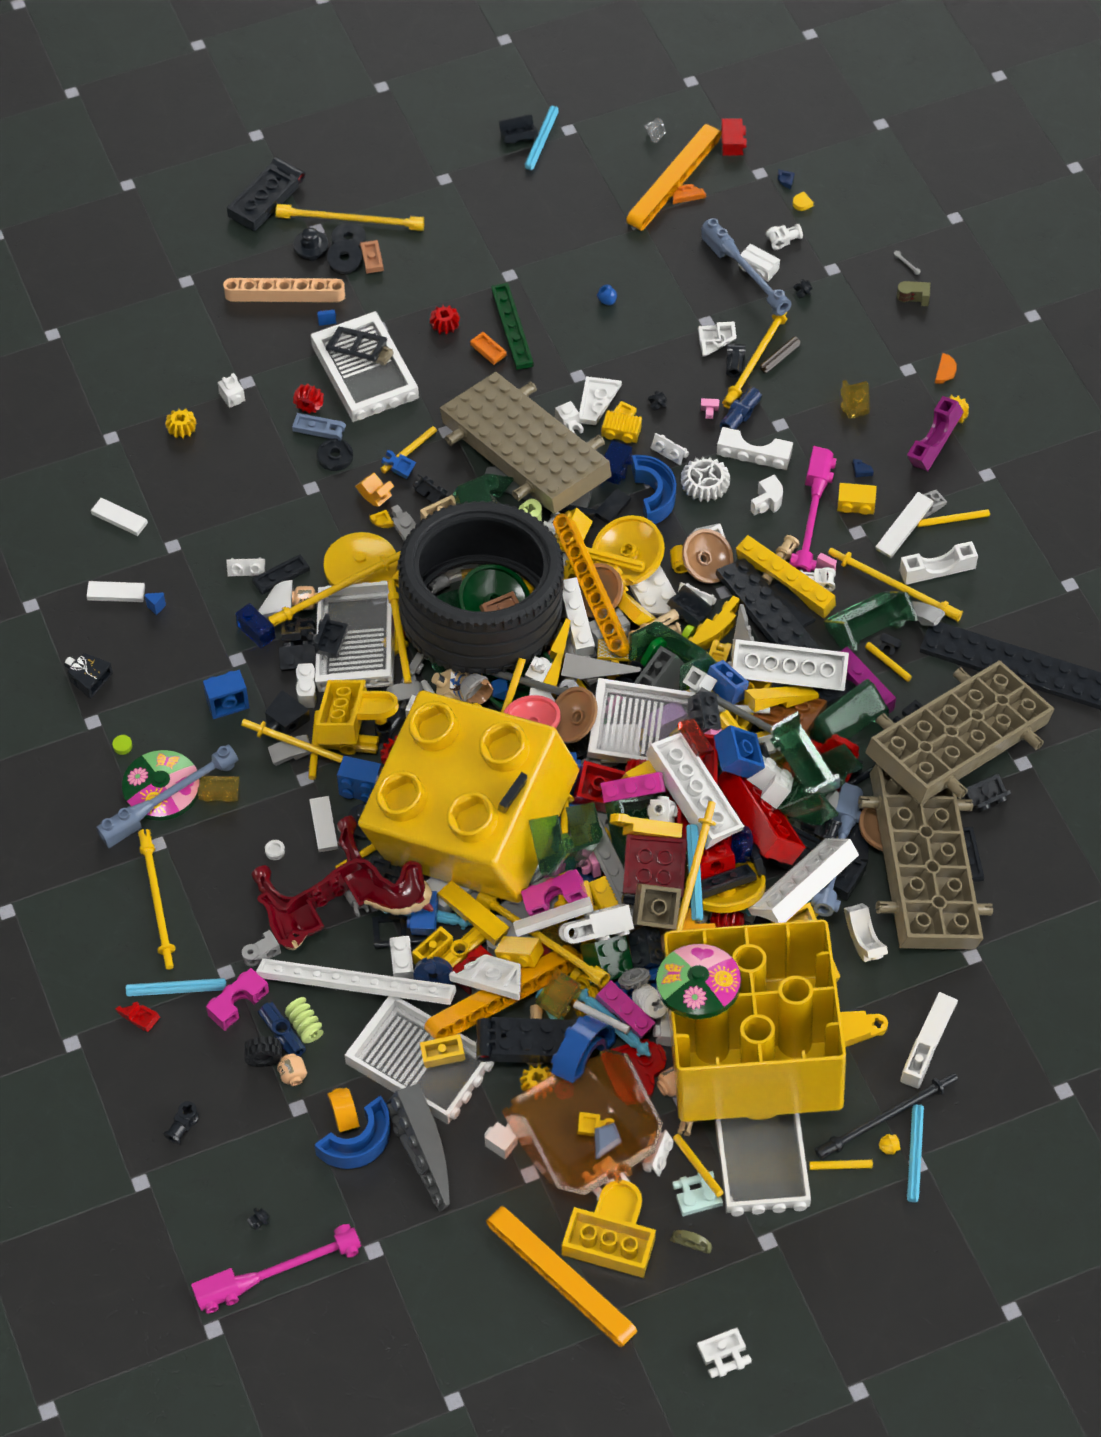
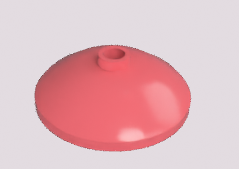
M539 695L521 697L510 703L503 712L553 726L554 728H557L561 719L558 705L553 700Z

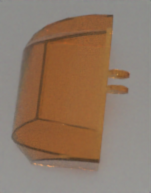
M610 1049L601 1050V1055L588 1058L583 1074L574 1083L553 1074L511 1100L512 1106L509 1109L506 1107L502 1110L518 1141L541 1174L555 1187L584 1196L612 1178L616 1183H620L622 1181L620 1175L622 1172L626 1176H631L633 1173L630 1167L655 1153L663 1125L628 1054ZM579 1113L600 1114V1120H605L606 1118L614 1119L621 1143L599 1159H596L595 1137L577 1134Z

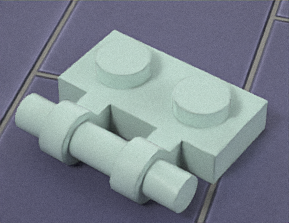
M710 1171V1175L714 1178L713 1171ZM699 1173L688 1178L683 1176L679 1180L672 1182L674 1190L682 1188L683 1193L676 1194L682 1217L723 1206L721 1196L717 1197ZM700 1183L701 1188L690 1190L689 1186Z

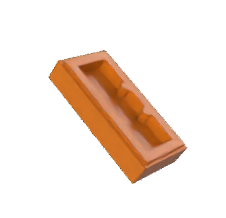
M484 332L470 340V345L493 365L507 356V351Z

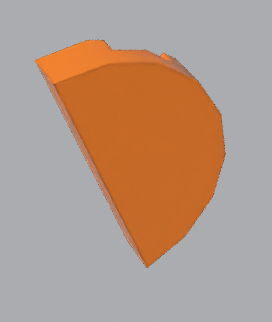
M685 184L679 186L678 190L673 193V204L706 198V193L702 188L694 187L693 184Z
M942 353L935 380L936 384H943L945 381L952 380L956 374L957 364L948 354Z

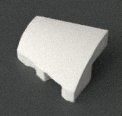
M718 322L713 326L698 327L703 357L736 340L735 322Z
M292 580L283 581L274 586L256 613V620H268V616L281 611L283 607H292Z

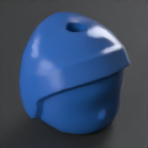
M604 285L599 289L597 297L601 303L611 306L617 299V293L612 286Z

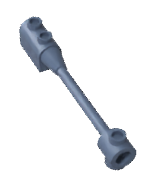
M711 218L705 221L701 228L702 239L719 258L728 255L735 259L768 295L767 302L772 307V313L776 316L784 315L791 307V301L785 296L784 291L781 289L772 290L740 255L734 240L728 234V231L718 224L717 219Z
M229 744L219 747L217 752L211 755L212 761L151 800L131 807L121 808L116 815L104 819L100 825L96 826L100 838L108 848L112 847L141 829L140 821L154 806L215 768L221 771L233 769L235 763L239 760Z
M845 782L842 783L840 788L838 805L832 819L842 822V826H839L838 839H846L856 822L859 823L861 814L858 807L861 804H858V798L863 796V791L861 788ZM836 877L810 901L814 911L820 916L827 917L831 916L833 912H838L841 901L837 900V894L833 891Z

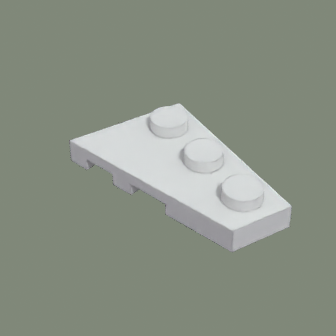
M586 376L579 412V423L596 425L621 387L622 381Z

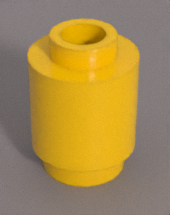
M676 545L670 550L672 568L679 574L687 572L682 558L683 545Z

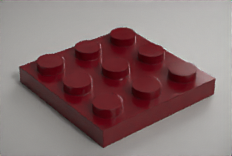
M627 834L622 894L636 895L637 883L682 889L680 899H683L687 839Z

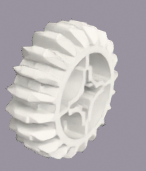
M702 457L701 460L695 458L694 462L689 461L681 473L683 490L687 491L688 496L692 495L693 500L699 498L700 502L703 499L709 502L710 499L715 501L717 497L721 498L723 493L727 492V488L730 485V475L727 467H724L723 462L718 463V459L713 461L711 457L708 459Z

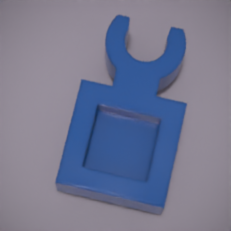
M387 450L386 455L391 459L383 457L381 462L386 466H393L392 472L407 479L416 462L402 454L396 457L394 452Z

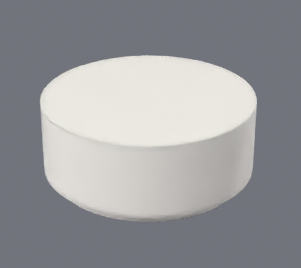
M279 840L269 841L265 846L266 856L271 860L281 859L285 854L284 844Z

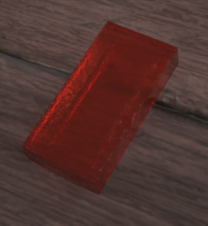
M695 719L678 723V729L696 757L713 752V747Z

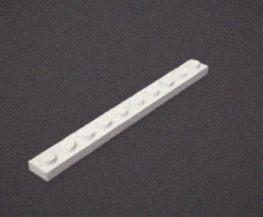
M264 958L256 971L264 979L448 1005L451 1004L456 993V986L450 984Z

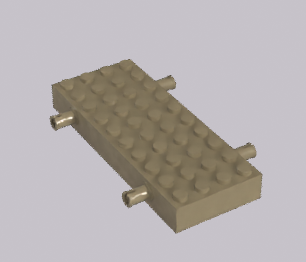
M494 372L440 407L443 424L453 431L445 436L446 442L452 446L463 439L516 482L520 487L513 490L512 495L517 501L530 494L553 514H556L611 477L609 460L596 451V449L605 444L602 436L597 435L588 442L583 441L528 397L537 391L535 384L531 381L518 389L500 374Z
M1000 660L973 677L960 667L954 672L953 677L961 684L896 723L888 718L885 713L880 715L876 723L884 730L871 738L865 753L920 804L945 788H949L961 799V797L966 795L968 789L958 781L959 779L1021 740L1028 742L1035 750L1039 749L1043 745L1044 740L1039 738L1034 732L1048 724L1054 708Z
M876 763L870 772L874 797L859 796L858 804L861 805L858 807L875 808L878 818L892 901H877L876 909H879L876 910L877 914H894L900 948L976 949L984 939L979 915L991 916L993 914L992 903H977L960 816V811H972V799H957V796L949 788H945L920 804Z

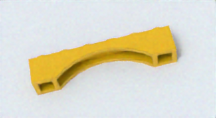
M749 535L736 547L739 560L744 558L755 569L780 581L794 592L809 609L822 618H825L836 606L834 594Z

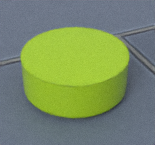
M687 625L681 635V642L686 644L689 637L694 636L696 631L694 626Z
M126 735L117 736L112 743L114 751L120 755L129 753L133 747L131 738Z

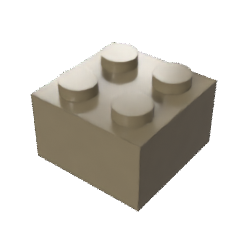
M637 883L632 918L633 924L677 929L682 889Z

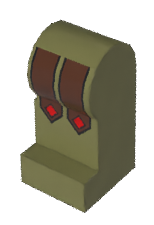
M903 281L898 285L897 299L901 302H921V306H928L931 283Z

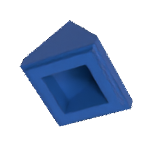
M335 310L317 312L319 326L336 324Z
M164 593L145 594L147 607L157 615L166 606Z
M502 678L492 681V696L505 700L509 689L508 681Z

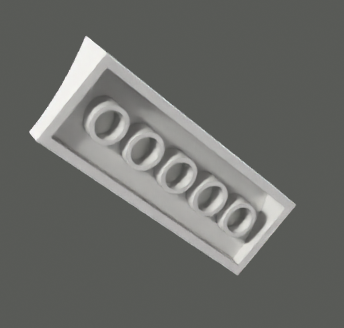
M733 639L731 667L748 680L844 691L849 653Z
M683 732L652 743L649 746L645 755L656 772H663L665 786L688 822L698 826V837L702 827L698 819L704 818L708 801L716 803L712 816V821L716 822V824L709 828L705 843L706 849L742 831L744 825Z
M825 838L768 889L757 903L747 908L750 914L766 918L774 923H783L789 920L859 856L850 839Z

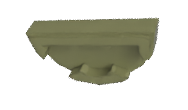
M676 1230L670 1238V1241L707 1254H710L712 1250V1245L707 1239L690 1231Z

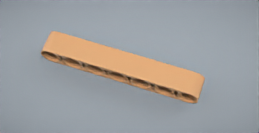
M229 278L223 284L225 298L232 302H341L345 299L344 282L340 279Z

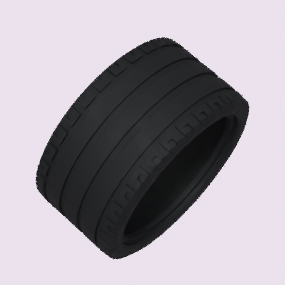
M467 501L463 504L456 503L454 506L449 505L447 508H440V511H434L432 515L429 514L426 516V519H422L420 524L417 523L415 529L412 528L410 534L407 535L401 548L398 566L399 613L406 637L409 638V642L413 643V647L418 649L420 654H424L426 659L429 658L432 663L436 662L440 667L444 666L445 669H452L454 672L460 671L463 674L465 672L470 675L473 673L480 675L498 674V672L504 673L507 670H514L518 658L525 659V664H528L530 660L533 661L534 657L540 656L542 651H545L547 646L551 644V641L554 640L562 615L563 555L556 537H553L552 531H549V528L544 526L542 521H538L537 517L531 516V513H526L523 509L519 510L515 506H509V504L503 505L501 502L472 501L468 503ZM471 564H494L506 567L522 576L533 586L534 591L524 600L508 608L476 612L459 609L443 602L432 594L427 587L437 577L451 569Z

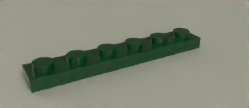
M508 282L492 285V295L516 370L534 367Z

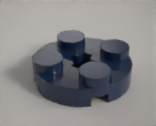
M426 957L416 964L413 979L452 985L453 982L450 981L449 974L453 972V968L443 958L433 957V959H427ZM434 973H436L437 978H432L429 974L433 975Z

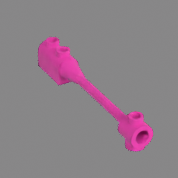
M813 446L805 485L812 487V501L802 550L791 554L789 562L799 571L803 570V572L815 571L817 560H813L814 556L809 552L819 499L828 483H832L834 473L830 472V470L835 468L837 458H833L832 451Z
M349 1224L341 1225L334 1230L335 1242L260 1272L234 1276L232 1268L192 1283L193 1293L200 1310H206V1313L209 1314L217 1311L218 1304L226 1302L227 1305H233L239 1301L238 1296L259 1283V1281L333 1251L339 1250L341 1255L346 1254L348 1258L357 1255L361 1244L354 1227L351 1228Z

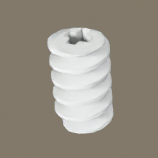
M642 984L641 987L634 989L632 1000L652 1018H659L666 1014L668 1008L661 1001L657 989L649 984Z

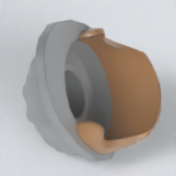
M471 674L463 679L460 690L464 702L483 704L492 695L493 687L486 676Z

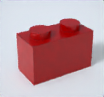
M722 119V156L743 155V148H746L747 140L743 138V136H746V126H743L742 119Z

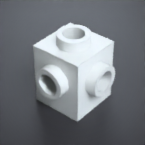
M658 796L657 799L650 800L647 812L650 820L675 823L678 808L675 802L669 800V797Z

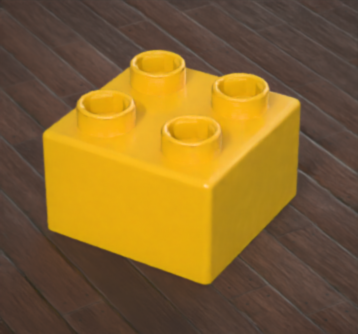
M421 690L411 706L358 820V826L384 860L390 861L391 865L403 867L407 861H416L422 866L423 875L446 882L452 880L459 886L514 903H520L523 900L521 891L527 889L578 776L579 767L558 731L553 726ZM521 772L528 775L527 783L506 813L503 814L498 811L499 803Z
M809 920L666 932L664 934L665 957L674 950L686 945L707 944L727 952L737 963L741 974V989L738 998L728 1010L720 1015L707 1019H690L679 1016L668 1009L679 1119L682 1122L841 1110L844 1106L846 1050L828 922L825 920Z

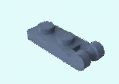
M297 413L292 426L294 432L338 439L340 441L343 436L342 432L346 428V424L341 421Z

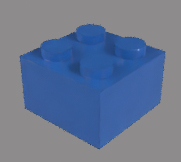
M240 670L229 671L226 674L210 677L203 681L206 701L213 719L250 708L247 688Z
M730 725L714 735L715 748L718 753L720 767L723 771L750 778L765 768L756 733Z
M343 756L337 774L339 795L348 799L355 798L367 802L382 771L381 764Z

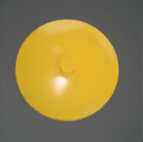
M631 515L617 518L602 528L594 540L592 549L644 561L645 568L642 572L619 567L623 571L622 576H631L635 584L646 580L657 570L664 556L665 544L661 532L653 522L641 516ZM629 581V582H627V583L625 584V586L634 585V584Z
M358 532L345 535L336 540L325 554L324 573L326 579L333 586L380 562L381 555L387 558L395 554L396 551L387 540L376 534ZM398 561L389 565L390 570L387 571L385 568H382L353 584L392 579L398 570Z
M735 858L736 868L748 864L756 873L757 880L704 899L702 898L703 910L715 913H731L751 907L765 893V875H757L753 863L749 861L740 863Z

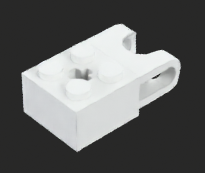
M619 904L584 914L585 918L565 922L560 925L558 933L563 941L569 943H579L591 939L603 941L610 939L612 934L618 936L630 934L629 930L634 929L629 905ZM573 928L574 935L570 937L569 930Z

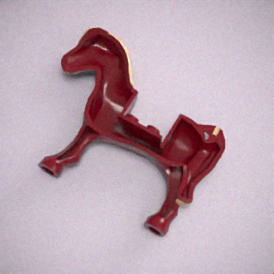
M351 815L342 818L337 823V828L341 832L338 844L344 850L347 862L333 870L322 881L294 897H288L279 893L271 883V870L269 866L262 865L254 869L252 878L262 893L258 896L257 900L267 909L269 925L278 943L287 949L295 950L302 944L306 936H311L325 928L316 908L325 906L328 901L342 896L349 889L360 907L370 905L375 909L391 913L392 915H408L422 909L432 912L434 910L430 904L432 891L427 882L424 881L422 866L416 861H407L403 865L400 878L395 884L382 877L377 868L368 860L363 859L358 851L354 840L357 822L355 817Z

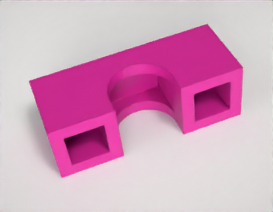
M663 772L601 783L604 803L666 792Z
M577 869L566 871L560 876L549 878L545 882L529 886L521 891L526 911L530 916L550 910V902L557 895H563L568 903L588 897L583 878Z
M252 968L247 972H242L232 985H227L217 998L214 997L209 1001L206 1006L208 1016L225 1031L239 1019L238 1009L234 1006V1003L239 999H248L255 1005L269 993L268 983Z
M612 980L595 997L607 1010L619 1017L624 1024L630 1026V1030L640 1040L656 1023Z

